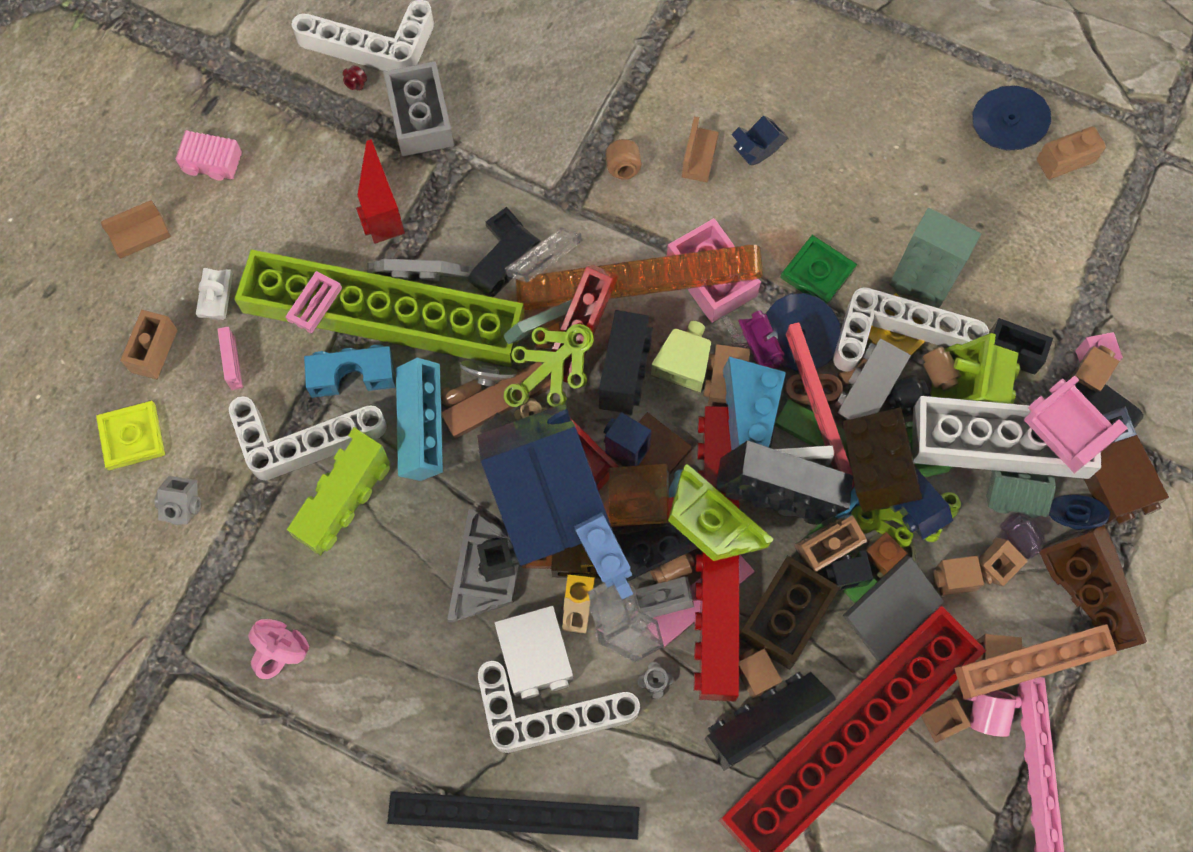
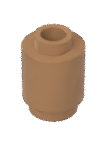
M939 347L923 356L925 361L923 366L935 389L941 387L943 391H946L959 384L957 379L962 375L959 370L954 369V360L950 352H946L944 347Z
M688 552L651 570L650 573L655 583L659 584L692 574L691 567L695 566L691 554Z

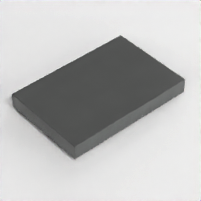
M905 556L843 614V617L876 660L882 662L944 601L912 557Z

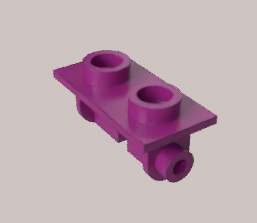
M759 310L751 315L752 319L738 320L743 335L753 353L755 362L758 365L779 369V364L784 362V352L776 336L767 339V336L773 332L767 315Z

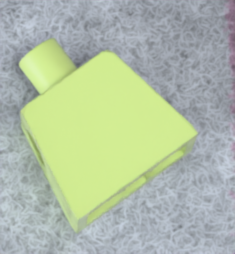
M690 321L686 332L680 329H673L652 363L651 375L701 393L711 346L710 340L702 338L705 326L700 322Z

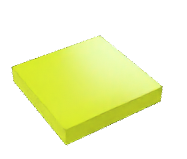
M153 401L96 415L104 464L108 471L165 456L156 405Z

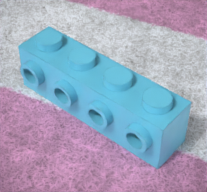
M415 358L396 368L398 476L422 481L443 473L440 364Z

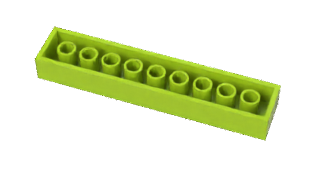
M250 250L235 296V301L242 313L288 322L286 315L317 271L340 283L342 289L316 328L507 367L513 366L514 360L511 353L518 346L519 340L508 345L504 335L515 324L524 320L523 303ZM320 282V284L318 285V287L316 288V290L314 291V293L312 294V296L310 297V299L298 315L299 318H301V316L309 306L310 301L317 294V292L323 285V282Z

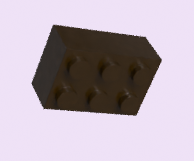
M901 407L843 421L856 495L863 512L923 499Z
M787 555L740 632L739 639L758 651L765 649L771 659L790 670L796 663L840 587Z

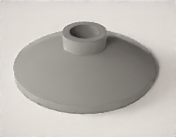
M465 360L460 363V367L463 370L478 377V383L485 386H494L495 381L507 380L516 377L517 371L511 367L477 360Z

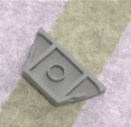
M381 259L380 261H374V263H367V273L391 275L393 278L408 281L413 280V276H420L423 281L435 282L440 281V277L468 278L473 270L472 266H460V264L434 260Z
M472 509L468 510L447 617L448 622H456L511 605L513 601L519 565L513 566L515 575L486 582L477 545L483 544L484 541L492 538H506L508 547L512 548L513 545L510 537Z

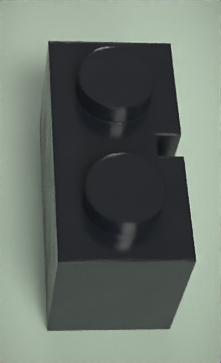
M998 318L989 333L996 334L994 345L1018 352L1017 364L1020 365V370L1035 375L1045 364L1053 341L1052 337Z

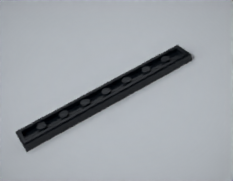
M390 791L387 824L638 840L640 807Z

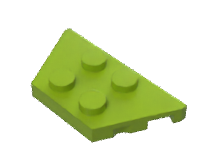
M688 464L684 466L668 519L673 526L713 561L765 549L770 546L774 540L770 535Z

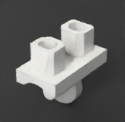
M203 268L202 279L198 287L197 317L213 320L226 319L233 276L231 270L218 271Z

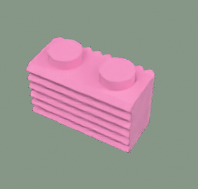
M186 130L175 159L181 170L188 175L196 176L198 173L221 181L224 178L234 179L242 151L234 139L220 138L219 136L215 137Z

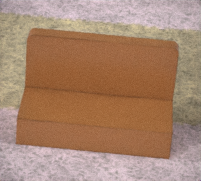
M694 116L683 161L682 178L708 183L719 132L698 128L700 117Z
M152 200L101 221V225L110 237L116 254L120 259L171 237L162 215Z

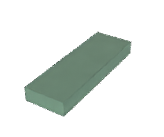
M572 300L515 324L504 335L508 345L532 335L533 330L537 327L548 328L564 321Z

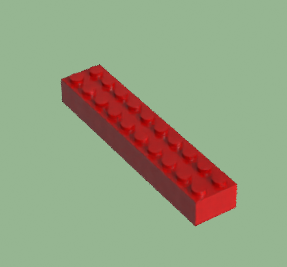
M941 605L718 821L746 852H783L958 679L954 668L976 662L987 650Z

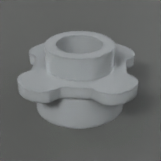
M652 662L648 665V670L644 676H640L637 682L640 688H646L651 693L652 698L660 699L663 697L665 688L673 684L674 677L671 673H666L664 669L660 668L659 663ZM658 678L659 682L654 683L653 679Z

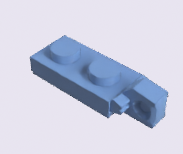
M603 513L574 526L602 582H605L607 588L615 585L622 600L633 595L631 587L626 578L632 576L630 565Z

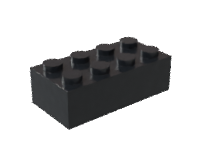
M747 440L720 458L716 489L726 494L727 498L750 501L755 507L772 508L778 510V513L783 516H797L803 518L808 524L818 525L850 509L853 475Z

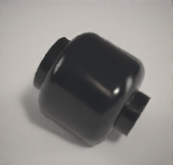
M910 375L895 382L891 389V394L887 396V400L891 409L901 407L903 416L906 417L913 414V407L920 396L931 397V394L923 378L919 380L917 376Z

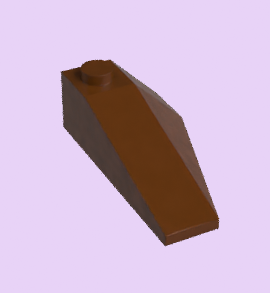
M1105 525L1075 532L1038 550L1051 578L1057 585L1061 584L1072 597L1071 600L1077 607L1080 606L1092 619V624L1095 627L1108 625L1116 651L1147 642L1117 551Z

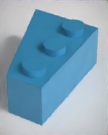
M733 357L728 358L723 368V377L726 383V404H728L729 410L728 423L731 450L747 440L769 447L786 372Z

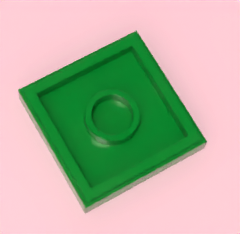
M811 235L781 273L780 278L800 292L820 298L828 305L856 269L857 264L819 238Z

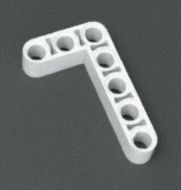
M414 0L410 3L395 38L310 14H299L292 20V28L301 47L382 71L417 65L434 26L431 6L425 0Z
M863 287L855 291L847 307L833 361L835 366L841 371L849 372L854 370L864 354L871 326L946 348L955 344L962 345L972 341L967 333L979 338L989 334V329L980 320ZM857 302L866 303L868 308L860 307ZM885 310L893 311L895 316L888 315ZM912 318L920 319L923 324L915 323ZM940 325L946 326L950 332L943 331ZM850 326L858 327L862 333L853 332ZM843 351L851 352L855 358L845 357Z
M244 396L237 397L229 405V414L246 464L260 480H270L336 455L339 448L346 450L352 438L348 435L346 437H339L338 435L343 429L349 428L352 430L355 427L373 440L383 436L387 429V424L381 410L376 406L370 405L270 442L261 413L251 399ZM246 409L251 410L246 417H239L242 411ZM369 419H379L376 425L366 426V422ZM260 434L257 441L248 443L252 435ZM316 439H324L321 446L311 447ZM296 449L294 456L284 458L288 450ZM261 460H269L265 467L257 468V464Z
M488 661L478 671V680L491 740L494 746L503 753H510L628 724L637 718L640 709V702L634 694L621 692L516 718L504 667L499 662ZM490 670H497L501 673L500 680L495 684L485 682V675ZM498 699L505 700L508 705L506 711L502 714H494L491 711L492 703ZM621 701H630L634 706V712L625 716L620 714L617 710V705ZM592 708H600L604 712L605 717L601 722L593 723L587 717L588 711ZM563 715H569L574 718V726L569 730H562L557 725L558 719ZM534 722H539L545 727L544 733L538 738L530 737L527 733L529 725ZM505 729L511 730L514 733L513 741L508 745L499 744L497 740L498 734Z

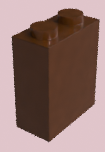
M1137 435L1108 445L1101 451V469L1089 479L1083 478L1092 497L1105 504L1109 509V520L1105 524L1117 521L1118 525L1127 523L1135 519L1134 514L1142 511L1144 515L1154 513L1162 509L1160 504L1169 498Z

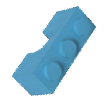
M372 345L368 349L361 350L345 348L335 353L318 351L312 355L304 356L306 389L311 398L339 395L340 380L345 374L350 372H358L363 375V381L368 391L396 388L394 360L389 346Z

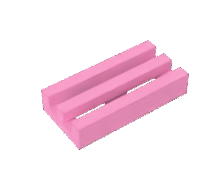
M316 271L286 315L287 321L292 324L295 323L297 327L304 328L312 334L341 291V284ZM320 282H323V285L321 286L317 294L312 298V300L309 303V306L307 307L301 318H299L298 315L300 314V312L302 311V309L304 308V306L306 305V303L308 302V300L310 299V297L312 296Z
M229 327L219 328L218 336L225 382L231 390L242 389L236 337Z

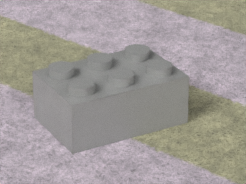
M436 61L384 71L402 156L454 146Z

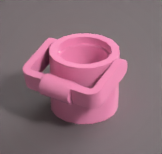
M999 690L968 699L963 697L962 700L973 701L969 720L972 729L993 736L1006 737L1010 735L1014 710L1021 706L1020 697H1015Z

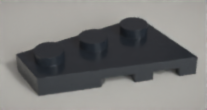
M669 521L613 531L630 565L632 576L626 578L627 582L698 548Z

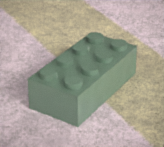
M928 208L916 228L889 285L901 294L910 295L918 299L922 304L940 308L966 264L981 233Z

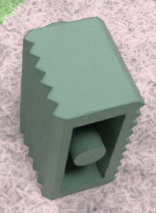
M992 470L986 494L988 507L1003 514L1013 511L1029 518L1048 517L1056 483L1052 475Z

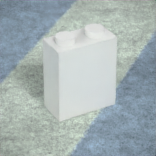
M553 606L494 622L515 697L521 696L522 700L538 696L539 690L549 687L551 691L561 690L569 686V681H573V674Z

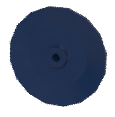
M1001 86L987 92L977 101L972 112L973 128L979 138L992 147L1002 150H1022L1037 144L1047 134L1051 124V110L1045 99L1032 89L1021 86Z
M806 293L789 294L776 300L766 312L773 332L767 336V339L776 336L784 352V362L781 363L783 367L798 371L786 337L789 325L798 322L800 323L816 369L828 364L834 357L841 332L840 323L832 308L820 298Z

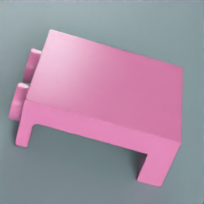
M1076 376L1072 377L1068 382L1064 379L1057 382L1049 390L1052 395L1047 399H1044L1042 396L1036 399L1028 407L1031 412L1024 419L1074 474L1128 429L1120 420L1112 425L1075 387V384L1079 381Z

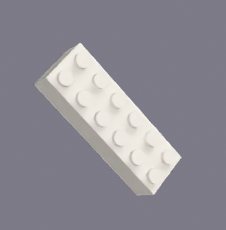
M920 396L913 407L912 453L914 462L918 464L1089 479L1101 469V452L1074 474L1024 421L1031 412L1028 409L1029 405Z

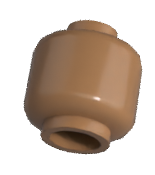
M620 139L607 147L605 153L608 171L613 177L627 180L640 171L642 165L639 147L635 142L628 139Z

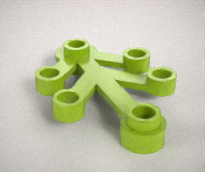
M575 324L567 332L550 331L545 327H537L533 330L532 340L536 344L541 345L548 342L564 343L556 352L530 350L526 346H517L512 350L511 356L516 363H526L528 361L544 363L521 384H511L505 389L504 400L509 406L519 407L525 405L529 399V393L550 373L551 386L550 392L547 395L548 404L556 407L566 403L567 397L565 392L562 391L564 360L571 354L572 373L568 376V384L574 389L582 388L586 385L587 376L583 372L584 352L591 348L594 338L592 331L583 324ZM541 330L545 333L543 341H540L538 338V333ZM579 333H581L584 337V341L582 344H579L576 341V337ZM520 349L525 353V357L522 360L518 357ZM576 374L581 377L579 385L574 383V376ZM517 390L522 392L521 400H518L515 396ZM555 393L560 395V402L558 404L553 400Z
M955 493L941 494L942 498L946 502L952 503L949 506L952 518H954L959 512L961 501ZM861 505L852 510L851 515H853L864 534L874 530L882 535L887 532L901 547H907L911 544L913 533L905 526L902 520L904 516L899 511L895 513L891 508L863 512ZM893 520L905 527L896 529L884 521ZM942 528L936 531V534L925 538V540L928 542L937 541ZM903 534L907 536L908 539H902L899 535Z

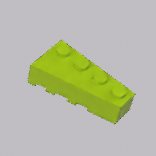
M353 427L348 435L352 440L346 450L339 448L333 459L336 461L331 473L323 474L317 482L316 496H309L287 528V531L293 538L319 556L324 551H329L337 540L336 535L342 527L345 528L352 522L355 516L354 511L360 503L364 504L370 498L372 487L378 480H383L390 469L389 465L391 463L383 446L355 427Z

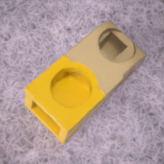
M568 574L563 607L562 631L586 634L595 578Z

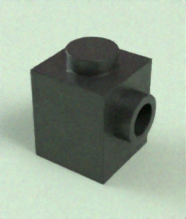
M492 538L484 541L483 544L477 545L486 582L515 575L513 566L519 565L514 548L508 547L506 538Z

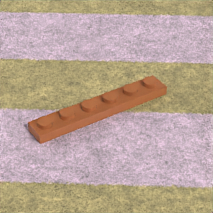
M1105 624L954 669L963 697L968 699L1117 654L1108 625Z

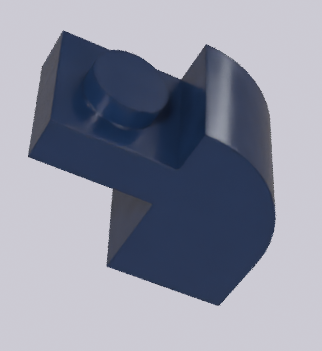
M764 115L749 130L738 127L731 134L737 141L733 147L749 165L759 164L775 153L789 139L772 119Z

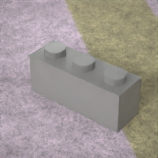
M881 338L876 345L870 343L863 355V358L867 361L862 370L856 367L848 381L853 384L848 394L842 392L834 407L838 408L835 416L846 421L878 413L911 355Z

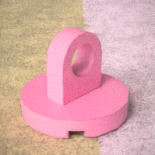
M261 619L256 621L255 625L253 624L248 638L257 650L251 660V668L259 678H272L282 670L285 663L298 664L304 660L309 650V645L306 638L299 631L293 629L290 632L285 629L287 625L283 622L272 619ZM273 659L268 666L262 667L266 661Z

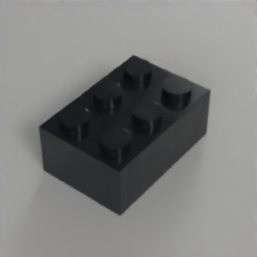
M615 310L599 387V409L632 415L634 406L640 405L642 385L646 375L647 359L650 353L653 327L648 326V315Z

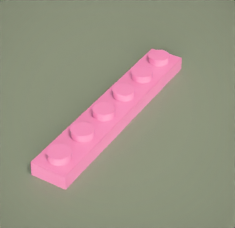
M1039 677L1019 683L1017 690L1022 705L1021 727L1025 734L1026 743L1024 758L1028 764L1029 772L1027 787L1032 800L1031 823L1035 829L1036 838L1034 852H1064L1045 678Z

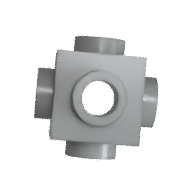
M174 476L167 477L157 489L155 497V508H158V520L170 522L174 525H187L193 516L199 513L201 498L198 497L197 480Z

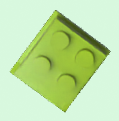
M993 333L962 345L955 344L945 348V351H949L954 360V369L959 370L962 376L957 379L958 385L946 391H943L941 387L935 389L932 383L931 397L1013 404L1016 397V391L1013 390L1014 380H1016L1020 370V365L1017 364L1018 352L994 345L996 334Z

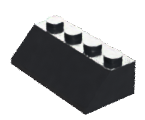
M798 672L785 681L787 686L777 692L774 687L760 696L762 702L756 706L751 707L748 703L734 712L736 718L730 722L725 723L722 719L708 728L710 734L705 737V741L722 769L726 771L827 708L836 700L834 694L812 672L804 676L801 672Z

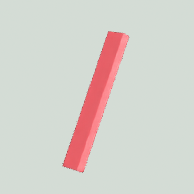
M800 323L791 324L786 332V337L825 446H833L834 457L831 461L832 467L835 470L853 475ZM853 479V482H852V489H853L854 486H855V485H854V479Z

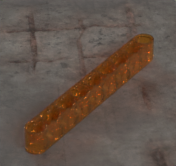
M744 245L598 266L619 276L609 299L750 281L763 277L761 247L757 245ZM586 268L519 277L515 280L517 302L523 303L524 310L555 307L572 300Z

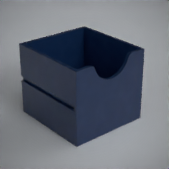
M565 403L477 435L480 461L520 566L563 551L565 548L582 544L574 526L600 513H603L612 530L574 422L570 419Z

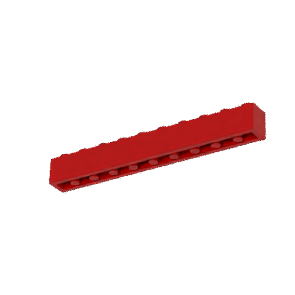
M705 406L704 415L698 416V433H703V443H698L697 460H702V470H697V473L716 488L720 458L732 451L728 423L729 410L728 407ZM727 498L739 508V500ZM701 550V554H696L695 571L701 572V583L696 582L695 601H700V612H695L694 621L695 630H700V642L694 643V660H700L699 672H694L693 687L694 691H699V700L736 702L739 696V555L713 561Z

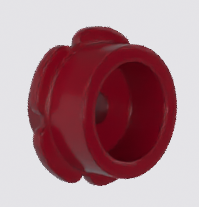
M352 65L349 69L345 68L342 72L343 82L347 88L357 91L363 89L367 82V76L360 67Z

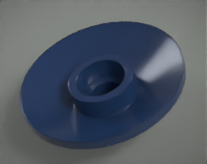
M1082 495L1056 497L1052 500L1049 516L1054 521L1076 530L1100 527L1109 520L1110 515L1109 509L1105 504L1094 498Z

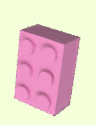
M715 218L668 244L666 260L711 323L758 296L761 281Z

